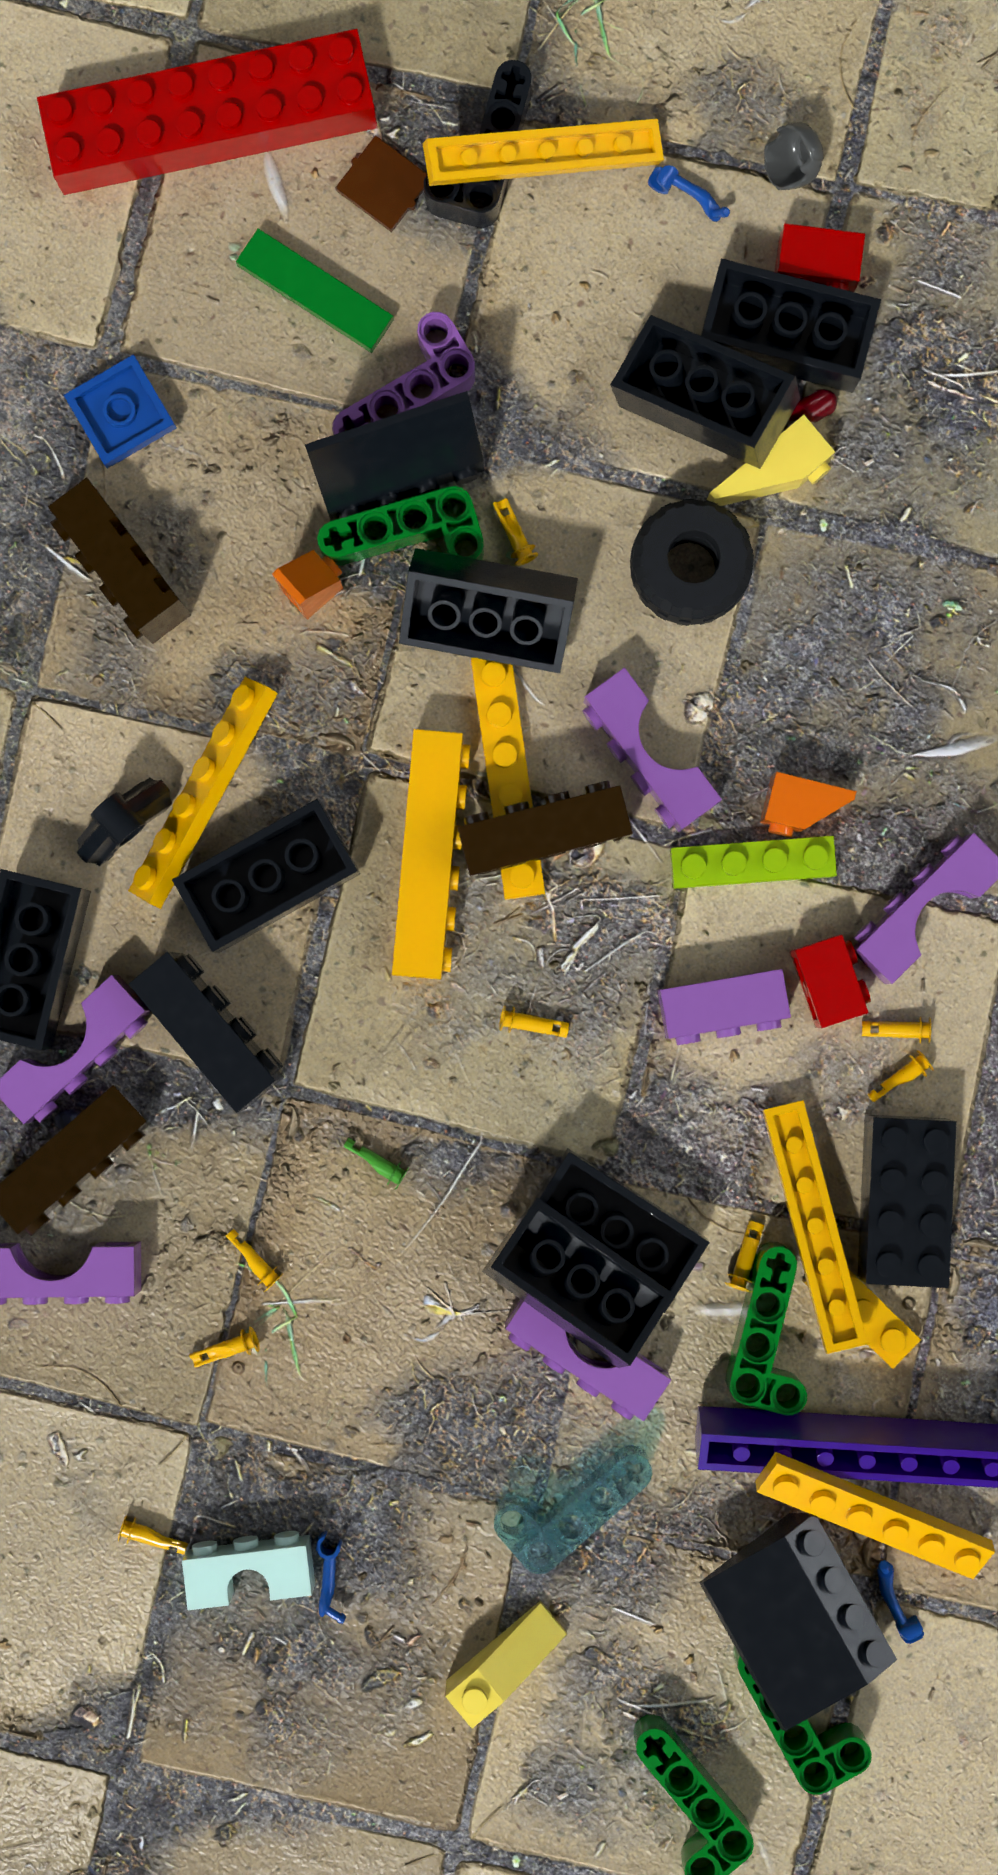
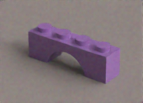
M624 667L584 697L583 702L586 708L582 712L595 730L602 727L611 739L606 744L614 757L620 763L626 760L635 773L630 777L644 796L648 793L653 796L659 805L655 808V812L668 829L675 826L678 832H680L717 805L722 799L698 767L684 770L667 768L655 762L647 754L639 736V721L649 700Z
M975 833L966 835L963 838L959 835L953 837L940 851L944 857L934 867L930 863L925 865L912 878L916 885L905 896L901 892L897 893L883 907L887 914L876 925L869 921L854 936V939L858 942L854 946L856 956L884 984H893L921 956L916 941L915 929L918 916L927 902L941 893H956L970 899L981 897L998 880V856Z
M110 975L81 1003L86 1017V1033L80 1048L71 1058L58 1065H46L30 1058L21 1059L0 1078V1099L23 1124L33 1122L35 1119L39 1123L46 1120L58 1108L55 1101L65 1091L69 1095L76 1092L88 1080L85 1073L95 1063L102 1067L118 1052L115 1045L125 1035L132 1039L148 1024L145 1017L151 1010L119 975Z
M141 1241L100 1242L92 1247L86 1262L78 1271L66 1275L48 1274L37 1269L28 1261L19 1243H0V1305L6 1304L7 1298H23V1304L25 1305L48 1303V1297H64V1304L88 1303L89 1297H105V1303L121 1304L130 1302V1296H135L141 1291Z
M521 1299L505 1322V1329L511 1332L508 1339L526 1351H529L532 1346L545 1355L542 1361L547 1366L560 1374H563L566 1369L579 1378L576 1382L579 1387L594 1397L602 1393L613 1401L611 1407L629 1420L635 1415L642 1421H645L671 1381L667 1371L640 1353L637 1354L631 1366L617 1368L609 1361H599L586 1357L571 1344L564 1329Z

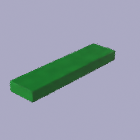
M257 228L236 260L237 267L370 353H373L394 321L392 314L259 228Z

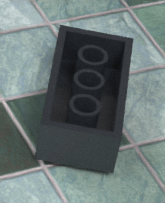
M721 258L701 336L796 376V379L853 393L862 377L881 299Z
M650 315L610 384L619 407L761 469L801 399L796 376L653 315Z
M415 548L408 570L399 644L561 673L578 578Z
M316 799L177 876L172 881L209 948L214 953H220L361 873L322 803Z
M4 869L0 870L1 1041L38 1050L53 1048L88 907L90 890Z
M167 951L132 980L129 985L236 1113L241 1112L284 1078L279 1072L283 1065L269 1048L261 1050L253 1041V1038L257 1035L254 1029L242 1016L240 1018L233 1017L226 1008L231 1004L228 998L216 985L213 987L207 986L200 977L204 970L190 954L185 955L183 953Z
M865 1114L857 1277L865 1284L949 1288L957 1121L946 1118Z
M567 1148L536 1198L541 1199L671 1291L675 1296L710 1243L704 1235L569 1148Z

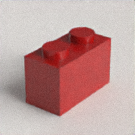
M784 223L778 240L775 272L855 292L860 281L865 233Z
M836 935L790 951L815 1028L822 1029L869 1013L866 1004L871 1002L870 994L863 979L857 980L853 965L857 964L858 960L850 940L844 941L843 935Z

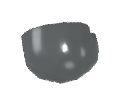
M803 122L790 123L777 128V132L780 133L779 136L767 143L764 149L765 170L769 181L778 190L798 189L810 184L817 177L824 158L823 147L817 132Z

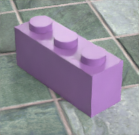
M783 969L657 990L665 1038H675L677 1045L700 1042V1033L716 1031L717 1038L740 1035L741 1026L756 1024L757 1031L781 1028V1020L791 1018Z

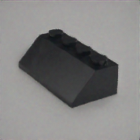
M538 1197L535 1198L505 1236L482 1271L617 1368L631 1366L675 1296L671 1291Z

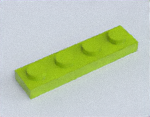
M834 836L670 848L673 889L837 876Z

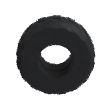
M682 499V501L669 503L661 507L659 511L650 516L642 525L635 537L631 550V579L639 599L656 616L665 621L677 623V625H702L725 615L740 601L748 588L752 576L754 554L749 540L750 536L745 527L742 526L732 512L708 500ZM684 543H694L708 550L713 558L715 566L714 575L706 581L699 583L682 581L674 575L669 567L667 558L669 551L677 545Z

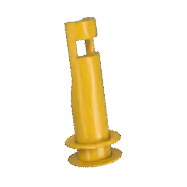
M504 498L502 501L493 502L494 509L514 550L511 558L518 559L515 565L521 566L533 561L539 553L532 552L535 545L528 544L508 499ZM508 509L510 514L503 516L501 511Z
M504 1005L500 1016L499 1030L501 1031L503 1027H508V1033L514 1028L566 1038L569 1031L568 1022L517 1013L514 1006L511 1011H506V1005ZM553 1024L560 1025L559 1032L552 1031Z
M921 1017L919 1022L862 1021V1036L919 1038L920 1044L921 1038H928L930 1044L931 1018L929 1017L928 1022H922ZM871 1026H878V1033H870Z
M917 1050L919 1055L916 1058L910 1055L911 1061L880 1084L882 1090L877 1093L873 1089L867 1095L872 1102H876L894 1087L910 1082L920 1074L927 1077L925 1070L930 1068L934 1071L932 1065Z
M754 1221L748 1222L733 1274H727L729 1277H732L730 1283L725 1282L727 1286L745 1292L750 1291L746 1289V1285L752 1282L748 1278L764 1229L763 1224ZM750 1230L758 1232L756 1239L748 1237Z
M232 1229L226 1237L244 1255L252 1272L261 1280L258 1285L263 1282L267 1287L265 1291H267L283 1273L279 1276L274 1271L278 1266L272 1269L246 1241L240 1243L236 1239L239 1233Z
M250 1326L249 1333L241 1329L240 1336L209 1346L204 1350L190 1353L189 1357L193 1360L194 1367L196 1368L244 1351L251 1355L252 1348L259 1352L260 1344L255 1330ZM207 1353L209 1359L203 1361L201 1355Z
M127 1515L125 1516L119 1532L118 1542L121 1537L127 1538L126 1544L131 1539L165 1550H169L171 1546L177 1548V1553L185 1555L188 1543L165 1537L147 1526L137 1524L136 1517L133 1522L127 1521Z

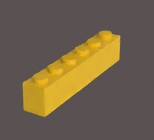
M413 730L392 966L393 976L442 980L443 972H451L453 948L445 947L446 931H454L456 907L449 906L450 890L458 891L460 866H452L454 850L462 849L457 828L461 825H456L457 809H465L467 785H460L461 768L469 769L471 744H463V733Z

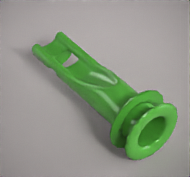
M348 1138L343 1147L365 1159L378 1174L389 1180L387 1185L390 1181L397 1184L396 1190L407 1173L409 1166L405 1171L399 1167L401 1162L397 1166L364 1146L359 1150L354 1147L356 1141Z

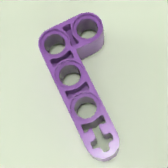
M430 312L419 321L417 329L419 347L427 361L341 411L333 421L332 430L334 435L344 432L348 427L356 428L368 424L364 418L369 415L371 422L382 419L376 415L381 406H395L398 409V414L469 391L475 382V361L473 355L452 320L446 314ZM435 329L442 330L447 334L446 338L439 343L428 341L426 335ZM453 364H461L468 369L467 373L459 378L449 376L446 371ZM420 384H426L433 389L431 395L424 399L414 397L411 392L414 387Z

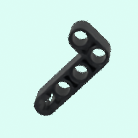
M508 60L498 67L479 134L520 131L523 129L531 100L532 78L530 69L525 63L519 60ZM512 84H517L514 89L512 102L507 99V89H510ZM500 120H506L513 126L507 130H498L493 124ZM427 174L424 179L425 204L431 214L437 217L477 228H485L496 222L499 216L509 179L429 186ZM438 187H447L452 190V193L447 197L439 198L433 194V191ZM478 197H485L492 203L486 208H477L473 206L472 201Z

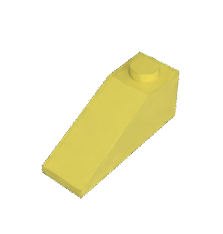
M803 415L780 434L761 469L745 463L709 493L707 500L717 503L719 506H724L797 489L807 480L813 485L831 470L828 463L835 454V451L807 417Z
M539 1601L446 1680L445 1697L473 1729L517 1689L567 1635V1632L545 1605Z

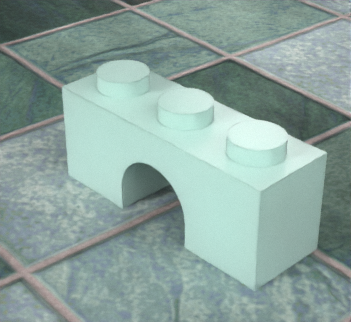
M298 1531L281 1532L275 1534L274 1539L258 1541L257 1536H244L234 1539L233 1544L217 1546V1541H202L193 1544L192 1549H188L182 1559L187 1610L229 1606L234 1595L233 1576L242 1570H254L264 1576L269 1586L270 1601L312 1596L315 1587L310 1535L299 1536Z

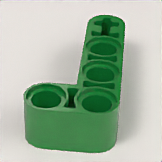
M457 486L446 487L330 521L322 526L317 536L318 546L323 557L331 558L338 566L442 536L448 554L461 556L456 553L455 546L461 540L468 539L476 544L477 550L474 554L465 557L483 560L484 556L483 536L472 499L466 490ZM451 501L461 502L466 508L465 512L458 517L447 516L443 509ZM414 512L423 514L426 517L425 524L418 529L409 528L404 523L405 518L409 514ZM382 524L387 528V533L380 540H371L365 536L369 526ZM357 529L362 545L356 546L352 530ZM335 536H340L343 549L335 551L332 546V538Z
M768 1242L763 1244L755 1255L749 1279L752 1282L748 1283L747 1287L750 1291L746 1292L725 1382L730 1393L739 1403L783 1415H794L799 1413L807 1402L806 1389L795 1374L774 1368L773 1363L797 1271V1261L795 1255L785 1245L779 1242ZM777 1253L785 1261L784 1266H776L773 1278L780 1284V1287L767 1281H761L763 1277L768 1281L771 1280L773 1271L766 1262L768 1258L775 1259ZM763 1293H773L776 1297L774 1307L767 1312L758 1311L756 1309L758 1297ZM754 1333H762L766 1336L764 1347L757 1352L747 1350L746 1341L748 1337ZM745 1373H751L756 1376L755 1386L746 1392L737 1390V1379ZM786 1383L795 1385L796 1393L791 1400L782 1402L776 1399V1392L781 1385Z
M734 1646L733 1655L739 1673L796 1779L806 1792L813 1795L826 1793L861 1774L869 1767L872 1758L870 1747L863 1732L852 1723L844 1722L837 1724L817 1735L810 1720L806 1719L797 1724L803 1727L799 1736L795 1738L784 1736L785 1731L781 1730ZM856 1742L859 1744L857 1750L852 1754L840 1753L846 1743ZM820 1762L823 1764L821 1770L816 1774H806L804 1772L806 1766L810 1763Z
M655 1714L641 1717L636 1722L633 1730L637 1755L699 1830L682 1847L681 1860L684 1874H731L750 1857L754 1848L753 1837L747 1819L666 1720ZM651 1736L654 1740L660 1738L664 1752L662 1756L659 1747L654 1741L649 1740L646 1742L647 1737ZM677 1766H685L690 1769L688 1774L682 1778H675L670 1775L672 1769ZM705 1798L716 1801V1804L708 1810H701L696 1807L699 1801ZM730 1831L742 1833V1836L735 1842H728L723 1839ZM698 1858H707L711 1861L704 1868L698 1869L692 1866V1863Z

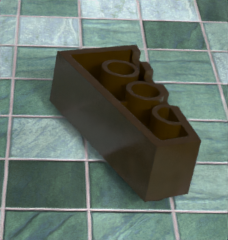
M87 477L48 506L55 516V519L50 524L64 542L70 538L80 550L74 556L89 575L94 571L103 581L99 589L113 607L118 603L128 615L123 621L137 639L144 635L154 644L191 616Z
M603 781L585 786L586 794L570 798L569 791H564L544 797L545 805L530 808L528 801L504 807L506 815L489 819L488 812H482L464 817L465 825L457 828L470 877L522 865L531 860L537 861L558 856L570 850L576 851L595 847L609 840L615 842L627 839L633 832L621 786L610 787L609 781Z
M112 1085L0 1183V1215L21 1239L27 1233L30 1236L34 1235L50 1220L47 1216L59 1204L64 1208L82 1192L79 1186L91 1175L96 1180L114 1164L110 1158L122 1147L129 1151L145 1137L141 1130L146 1126L147 1121L120 1091Z

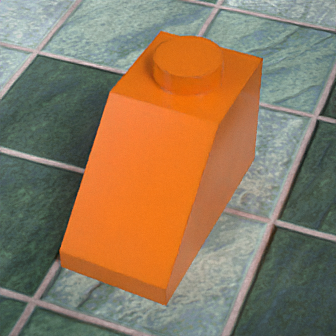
M314 550L279 567L272 573L280 590L307 620L343 589L341 580L338 578L343 573L331 558L324 556L321 559Z
M775 772L770 779L760 823L769 825L768 832L792 837L793 831L799 833L855 800L857 791Z

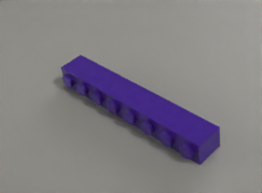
M698 1406L695 1433L698 1470L761 1473L775 1452L844 1479L998 1488V1424L809 1412L783 1415L760 1409Z

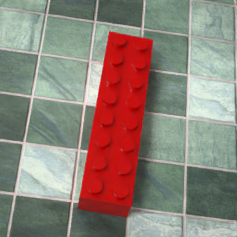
M358 29L37 97L53 177L63 195L377 128L375 107Z

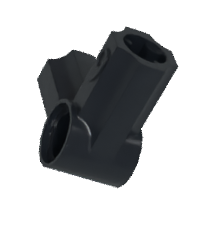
M149 777L123 795L120 792L112 794L91 813L93 821L77 839V854L85 863H94L101 866L107 862L121 846L135 837L148 822L164 813L173 804L170 799V789L162 780L157 781Z

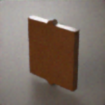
M375 135L361 155L351 160V168L335 189L339 194L392 233L406 213L416 208L415 202L424 191V179L427 174Z

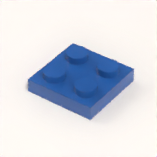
M134 354L64 394L69 406L107 469L177 429Z

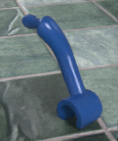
M674 166L655 167L649 177L648 185L658 193L668 194L673 185L696 199L705 214L713 222L719 221L721 217H728L730 214L729 208H720L707 190L681 177Z
M323 1531L319 1535L316 1544V1551L323 1558L319 1615L323 1617L326 1614L336 1620L337 1623L343 1624L346 1619L345 1614L329 1607L335 1590L336 1556L340 1552L342 1539L338 1541L335 1548L327 1549L323 1546L322 1542L328 1531Z
M880 1561L877 1568L880 1593L895 1620V1626L901 1639L907 1644L914 1643L923 1638V1628L916 1615L909 1618L905 1617L894 1592V1568L888 1561Z

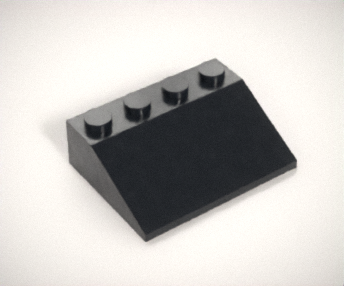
M467 391L305 444L331 521L375 507L401 501L402 498L414 494L419 496L440 489L439 486L455 481L456 485L467 484L476 480L479 477L478 473L484 472L483 455Z
M787 1514L699 1582L781 1730H789L865 1687L897 1661L895 1654L819 1519L812 1514Z

